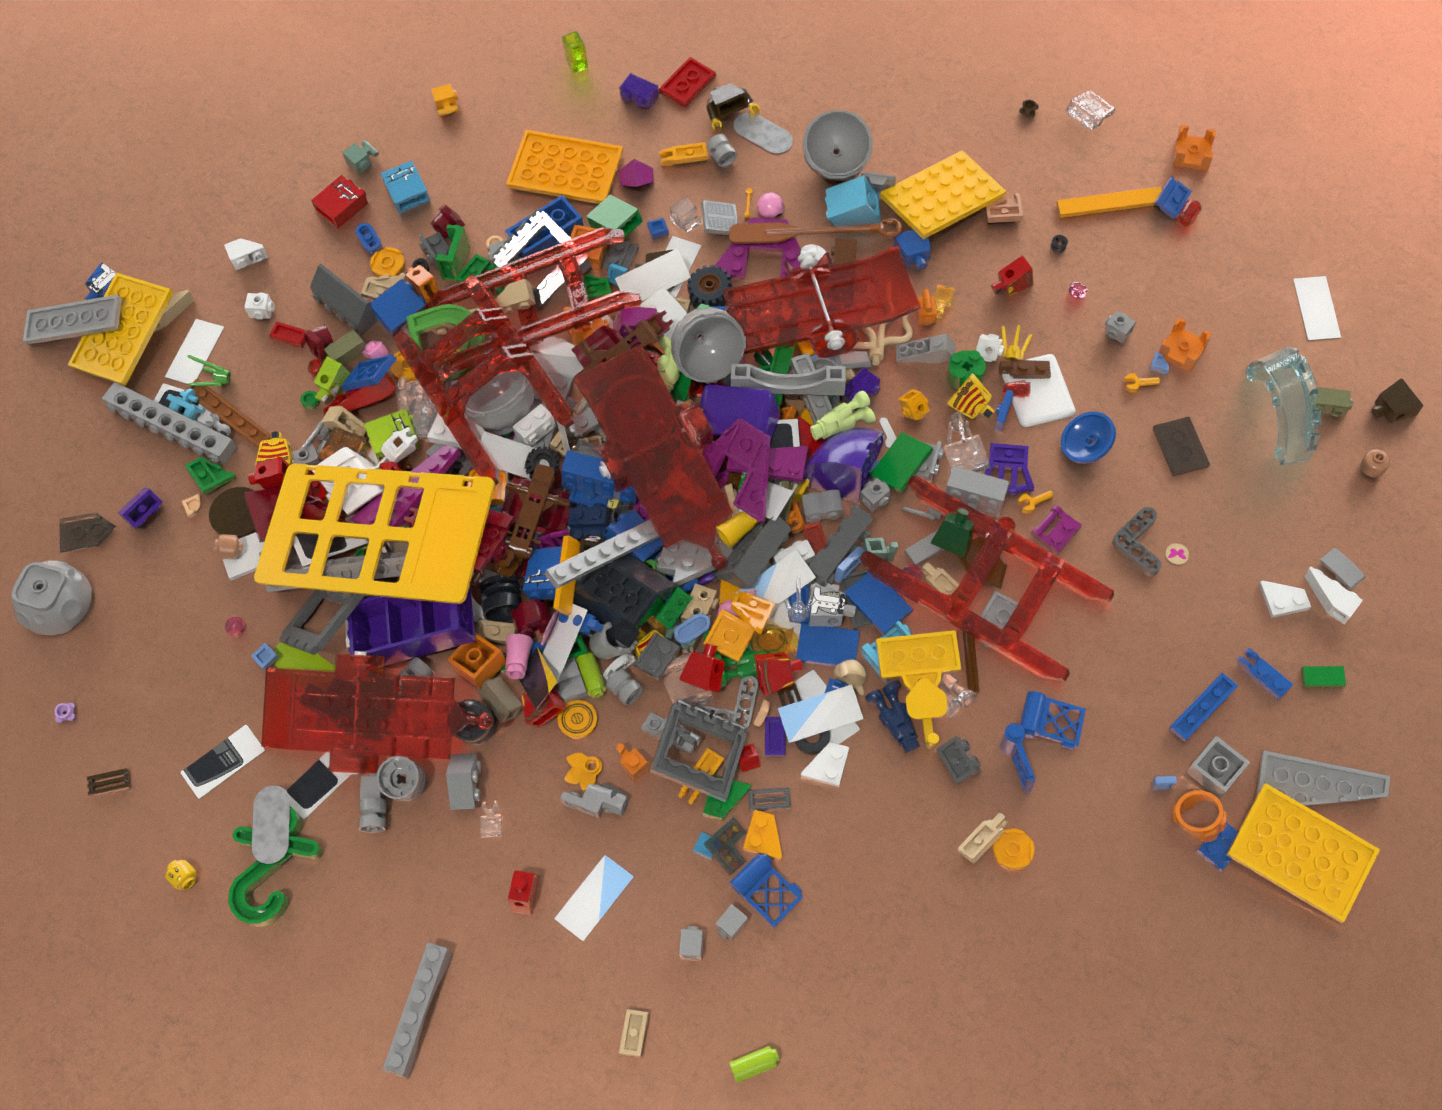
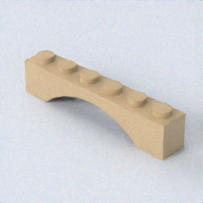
M526 279L510 283L496 299L484 306L470 309L469 311L481 322L486 319H496L497 316L502 314H512L518 309H528L531 305L536 304L532 285ZM448 325L432 330V332L437 335H445L448 331L461 329L457 326Z

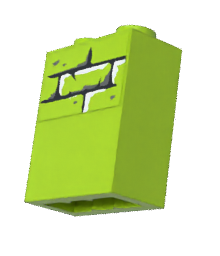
M406 409L364 423L373 451L379 462V457H385L381 452L383 444L396 431H402L409 427L412 434L408 437H412L415 434L418 440L421 439L418 429L414 430L413 427L416 424L412 414L409 415ZM419 441L414 444L416 448L421 447Z

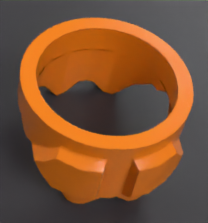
M1196 790L1184 794L1173 807V821L1191 836L1203 842H1212L1218 838L1217 835L1225 830L1227 813L1223 811L1222 803L1215 795L1207 791ZM1201 801H1211L1218 811V818L1212 825L1204 828H1195L1183 821L1182 816L1186 809L1193 808Z

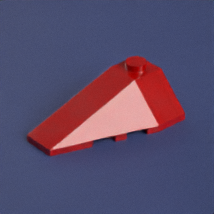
M387 372L378 384L346 391L344 395H338L323 409L324 416L329 407L342 406L346 410L351 411L380 401L385 397H390L396 390L395 383Z

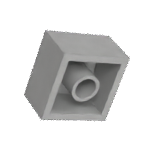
M1215 736L1186 773L1221 799L1249 765L1250 761Z

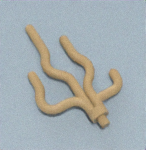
M891 280L885 282L884 296L885 307L889 314L880 321L877 336L867 324L873 314L874 300L872 297H868L866 300V313L860 322L861 329L870 337V342H855L852 332H848L846 335L847 344L851 348L869 349V359L872 360V364L878 366L880 361L883 360L884 347L886 345L906 343L913 336V328L909 323V312L903 310L902 326L906 334L901 337L891 336L884 338L885 326L892 322L896 315L895 307L891 301Z

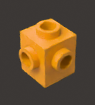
M912 389L898 399L902 407L901 412L906 418L920 420L930 411L927 405L928 400L921 391Z

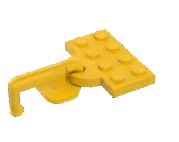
M956 630L876 639L881 679L901 677L903 685L910 691L905 699L907 713L913 719H922L925 745L928 749H933L939 742V736L933 732L932 718L943 716L948 708L946 694L937 687L941 681V673L961 671Z

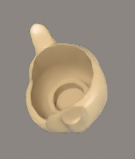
M853 659L839 663L834 669L836 680L852 685L860 695H864L863 684L867 678L864 667Z

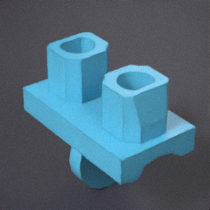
M193 389L181 391L180 395L183 396L182 398L171 394L168 395L167 399L171 401L169 409L180 413L182 408L185 407L183 415L192 420H195L198 413L203 414L205 410L192 403L198 401V398L195 397L196 392Z

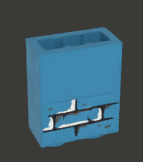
M413 161L403 163L400 166L380 173L398 213L430 201L427 189Z

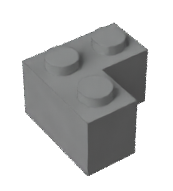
M476 753L453 754L446 772L450 810L475 809L477 801H480V789L476 788V783L478 782V773H481V762L477 761Z

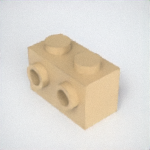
M695 583L690 594L692 600L684 609L681 615V622L683 623L685 619L688 620L698 613H703L709 617L711 623V613L713 609H717L720 601L717 591Z

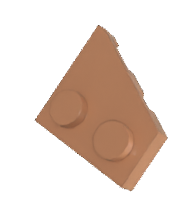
M1015 193L1011 199L1003 198L996 203L986 206L987 223L1023 221L1020 193Z

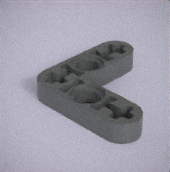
M1144 507L1115 534L1112 544L1116 550L1146 575L1154 576L1159 572L1161 562L1140 544L1137 539L1153 525L1157 513L1151 507ZM1144 515H1151V517L1147 518L1143 523L1141 522L1143 520ZM1136 525L1140 531L1134 533L1130 530L1129 526ZM1119 539H1120V540L1125 539V543L1122 542V543L1120 544L1118 541H1119ZM1135 549L1139 550L1142 553V556L1138 558L1134 557L1131 551ZM1155 564L1154 568H1148V565Z

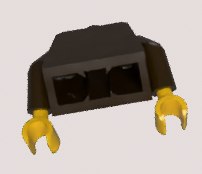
M731 83L722 87L717 86L710 92L711 98L708 99L706 108L710 120L713 121L712 130L714 133H716L715 127L717 126L721 128V131L723 130L722 123L717 120L718 118L722 119L747 108L748 105L751 117H754V111L759 115V105L753 104L754 100L745 88L737 87Z

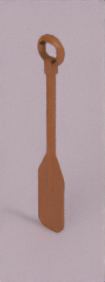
M893 218L863 226L799 228L780 222L734 224L729 229V239L734 244L776 243L799 235L869 232L870 234H880L885 238H894L901 233L902 225ZM885 224H895L896 231L884 232L883 226Z

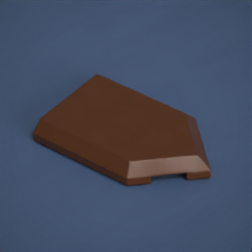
M984 534L972 540L971 548L965 558L958 555L957 557L974 583L993 586V588L1001 590L1007 563L989 535Z

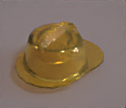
M767 622L761 634L755 631L752 636L753 646L757 650H780V652H785L786 654L795 651L799 642L797 635L793 631L782 628L774 622Z

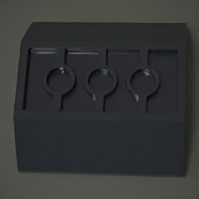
M628 553L582 576L575 585L573 604L586 609L588 614L595 616V620L603 625L611 622L612 627L606 630V633L627 648H630L641 633L636 626L658 597L665 601L676 587V584Z

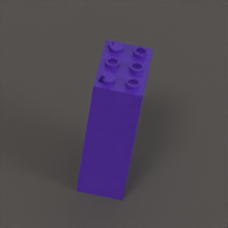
M470 587L465 601L461 604L374 596L361 600L347 618L349 629L347 630V636L350 643L348 651L350 655H354L355 651L367 652V656H371L366 659V663L370 665L367 668L369 670L476 641Z

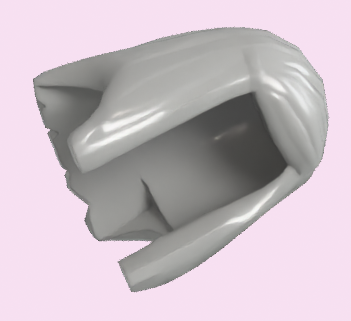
M607 622L601 632L595 631L591 635L589 646L596 657L607 660L630 653L635 649L634 645L638 644V640H635L630 648H627L606 633V630L612 627L611 622Z

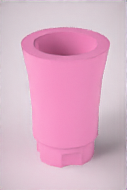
M511 634L507 636L505 668L508 678L516 680L525 677L533 645L531 637L524 634Z

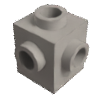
M1116 311L1113 316L1110 315L1105 321L1104 325H1106L1104 333L1111 339H1115L1123 344L1133 332L1136 321L1129 318L1128 315Z
M878 478L873 482L869 481L866 483L863 490L860 491V501L872 512L880 506L884 507L890 500L889 486Z

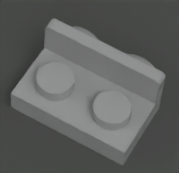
M938 441L937 445L928 444L932 446L933 451L913 478L932 482L934 475H938L940 465H937L938 459L942 460L944 449L941 448L942 442Z

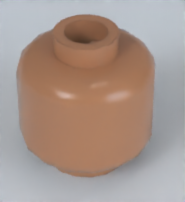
M1371 450L1362 459L1361 469L1369 477H1380L1388 469L1390 458L1382 450Z
M221 534L218 539H215L214 554H217L220 559H236L238 553H242L243 542H239L237 535Z

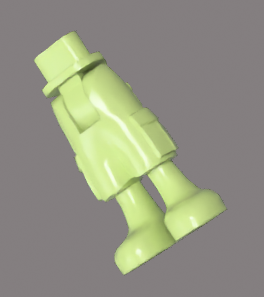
M661 336L658 338L657 344L659 348L664 350L665 355L660 356L658 360L656 381L670 394V391L674 389L673 385L678 381L680 369L672 357L671 339Z
M864 391L857 392L851 402L848 404L845 402L833 408L831 412L825 414L820 420H817L816 424L810 427L814 440L825 439L839 432L855 427L856 421L863 420L867 424L874 423L876 421L875 414L867 407L870 405L868 395ZM859 408L857 411L852 413V410Z

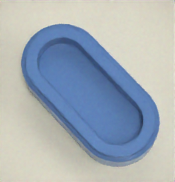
M698 613L677 626L674 631L675 640L679 644L685 645L707 632L710 627L709 617L703 613Z

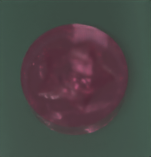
M1072 282L1068 292L1075 298H1084L1087 293V287L1080 282Z
M909 563L902 570L903 577L909 583H916L922 577L920 568L914 563Z
M237 616L229 618L225 623V630L233 637L242 635L246 629L245 622Z

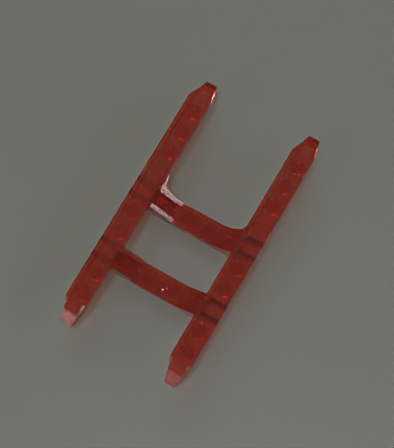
M601 227L437 291L426 305V310L440 305L454 304L493 288L507 287L508 284L523 279L528 281L527 275L558 264L571 304V309L541 321L539 320L536 304L531 305L528 309H518L520 329L449 355L437 369V377L445 380L456 372L522 347L527 349L533 345L540 344L548 337L574 328L577 330L611 313L625 308L640 306V293L616 291L589 301L583 273L576 259V256L607 244L623 242V230Z
M471 274L464 280V283L480 310L476 309L424 352L403 331H400L393 338L402 356L413 371L414 376L420 382L421 387L427 393L438 414L444 420L445 425L453 434L479 477H490L496 486L499 483V469L464 416L466 404L470 396L498 374L519 371L528 379L553 418L559 424L568 429L574 424L573 410L489 288ZM496 332L505 347L501 346L447 389L439 378V373L445 359L474 336Z
M917 475L912 476L907 485L920 502L944 516H947L949 513L956 514L959 508L969 512L967 520L974 523L973 533L985 539L982 548L959 586L951 594H944L933 589L870 551L863 552L859 559L873 578L1044 679L1066 682L1070 675L1068 668L1021 641L1020 638L1027 630L1054 581L1061 583L1088 600L1111 602L1114 597L1113 589L1066 563L1063 558L1059 559L1054 556L1051 551L1047 552L1013 532V529L1001 525V522L992 520ZM1004 550L1037 569L1005 626L1001 629L968 608Z

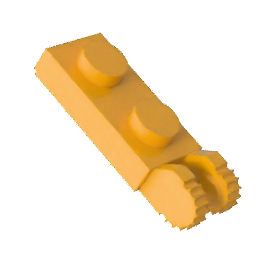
M705 142L672 146V148H665L659 151V156L662 158L660 160L662 166L708 160Z
M707 748L693 769L715 776L725 758ZM683 785L678 793V797H685L690 788ZM695 790L688 803L694 805L701 792Z

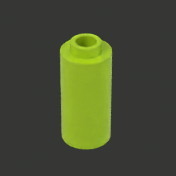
M587 653L578 656L575 661L587 695L593 698L603 696L606 686L595 655Z
M767 1046L733 1060L729 1064L736 1082L739 1083L778 1067L776 1062L780 1061L776 1049H771L770 1046Z

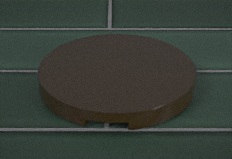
M234 487L225 490L215 498L209 510V521L217 534L237 535L238 538H242L256 532L244 497L245 492L254 490L247 487Z

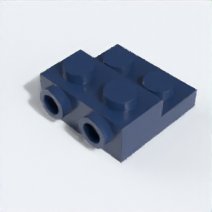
M601 503L594 504V507L577 504L576 507L570 508L568 520L570 527L569 536L579 542L587 534L603 537L608 532L606 528L610 525L611 513L607 506Z

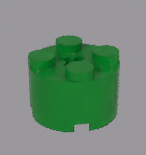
M963 350L951 356L947 381L952 388L954 387L958 390L972 373L983 383L986 364L980 353L976 350Z

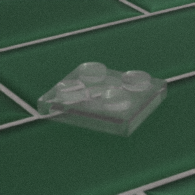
M979 434L943 446L951 471L953 466L974 472L991 468Z

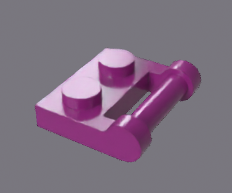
M1054 505L1041 524L1031 531V535L1056 554H1059L1079 531L1082 524L1063 512L1058 505ZM1056 517L1059 518V523L1047 536L1044 535V530Z

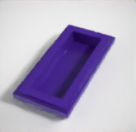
M765 717V756H785V729L781 717Z

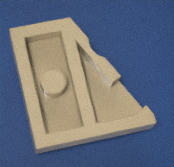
M406 274L368 277L362 288L361 296L374 300L399 280L403 279L405 281Z

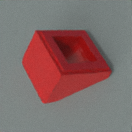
M754 744L743 746L739 758L742 772L761 766Z

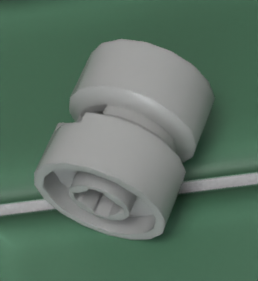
M715 135L708 141L706 148L719 167L729 166L736 160L737 153L725 135Z
M415 657L408 664V669H403L396 678L410 692L415 694L422 687V682H427L434 673L423 661Z
M623 668L615 672L606 684L608 690L614 695H619L618 699L625 706L635 702L644 689L637 680H632V676Z
M365 798L360 800L359 813L362 814L359 818L360 831L367 833L385 831L386 818L383 815L386 814V800L381 798Z

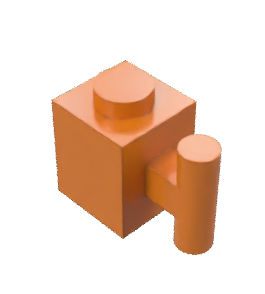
M925 289L922 291L923 297H916L915 310L918 325L928 326L936 324L937 310L934 296H930L929 290Z
M619 743L616 746L619 757L622 758L619 761L621 768L634 782L650 770L648 762L635 748L628 752L624 744Z

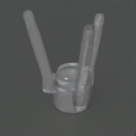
M961 412L952 414L950 416L951 422L948 423L946 448L950 449L953 429L956 432H960L962 442L965 443L964 430L966 429L974 451H977L978 449L965 415Z
M800 575L796 577V602L790 606L788 598L784 600L787 608V617H791L795 622L804 621L809 617V610L815 587H812L807 605L805 606L801 602Z

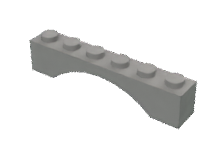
M731 364L732 387L765 389L772 394L844 395L845 366H825L819 370L802 374H778L759 369L751 364Z
M427 942L383 1066V1070L407 1079L410 1076L428 1008L446 972L452 955L448 948Z

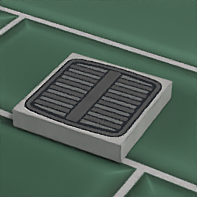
M702 200L701 210L704 232L729 235L730 227L738 224L736 205Z

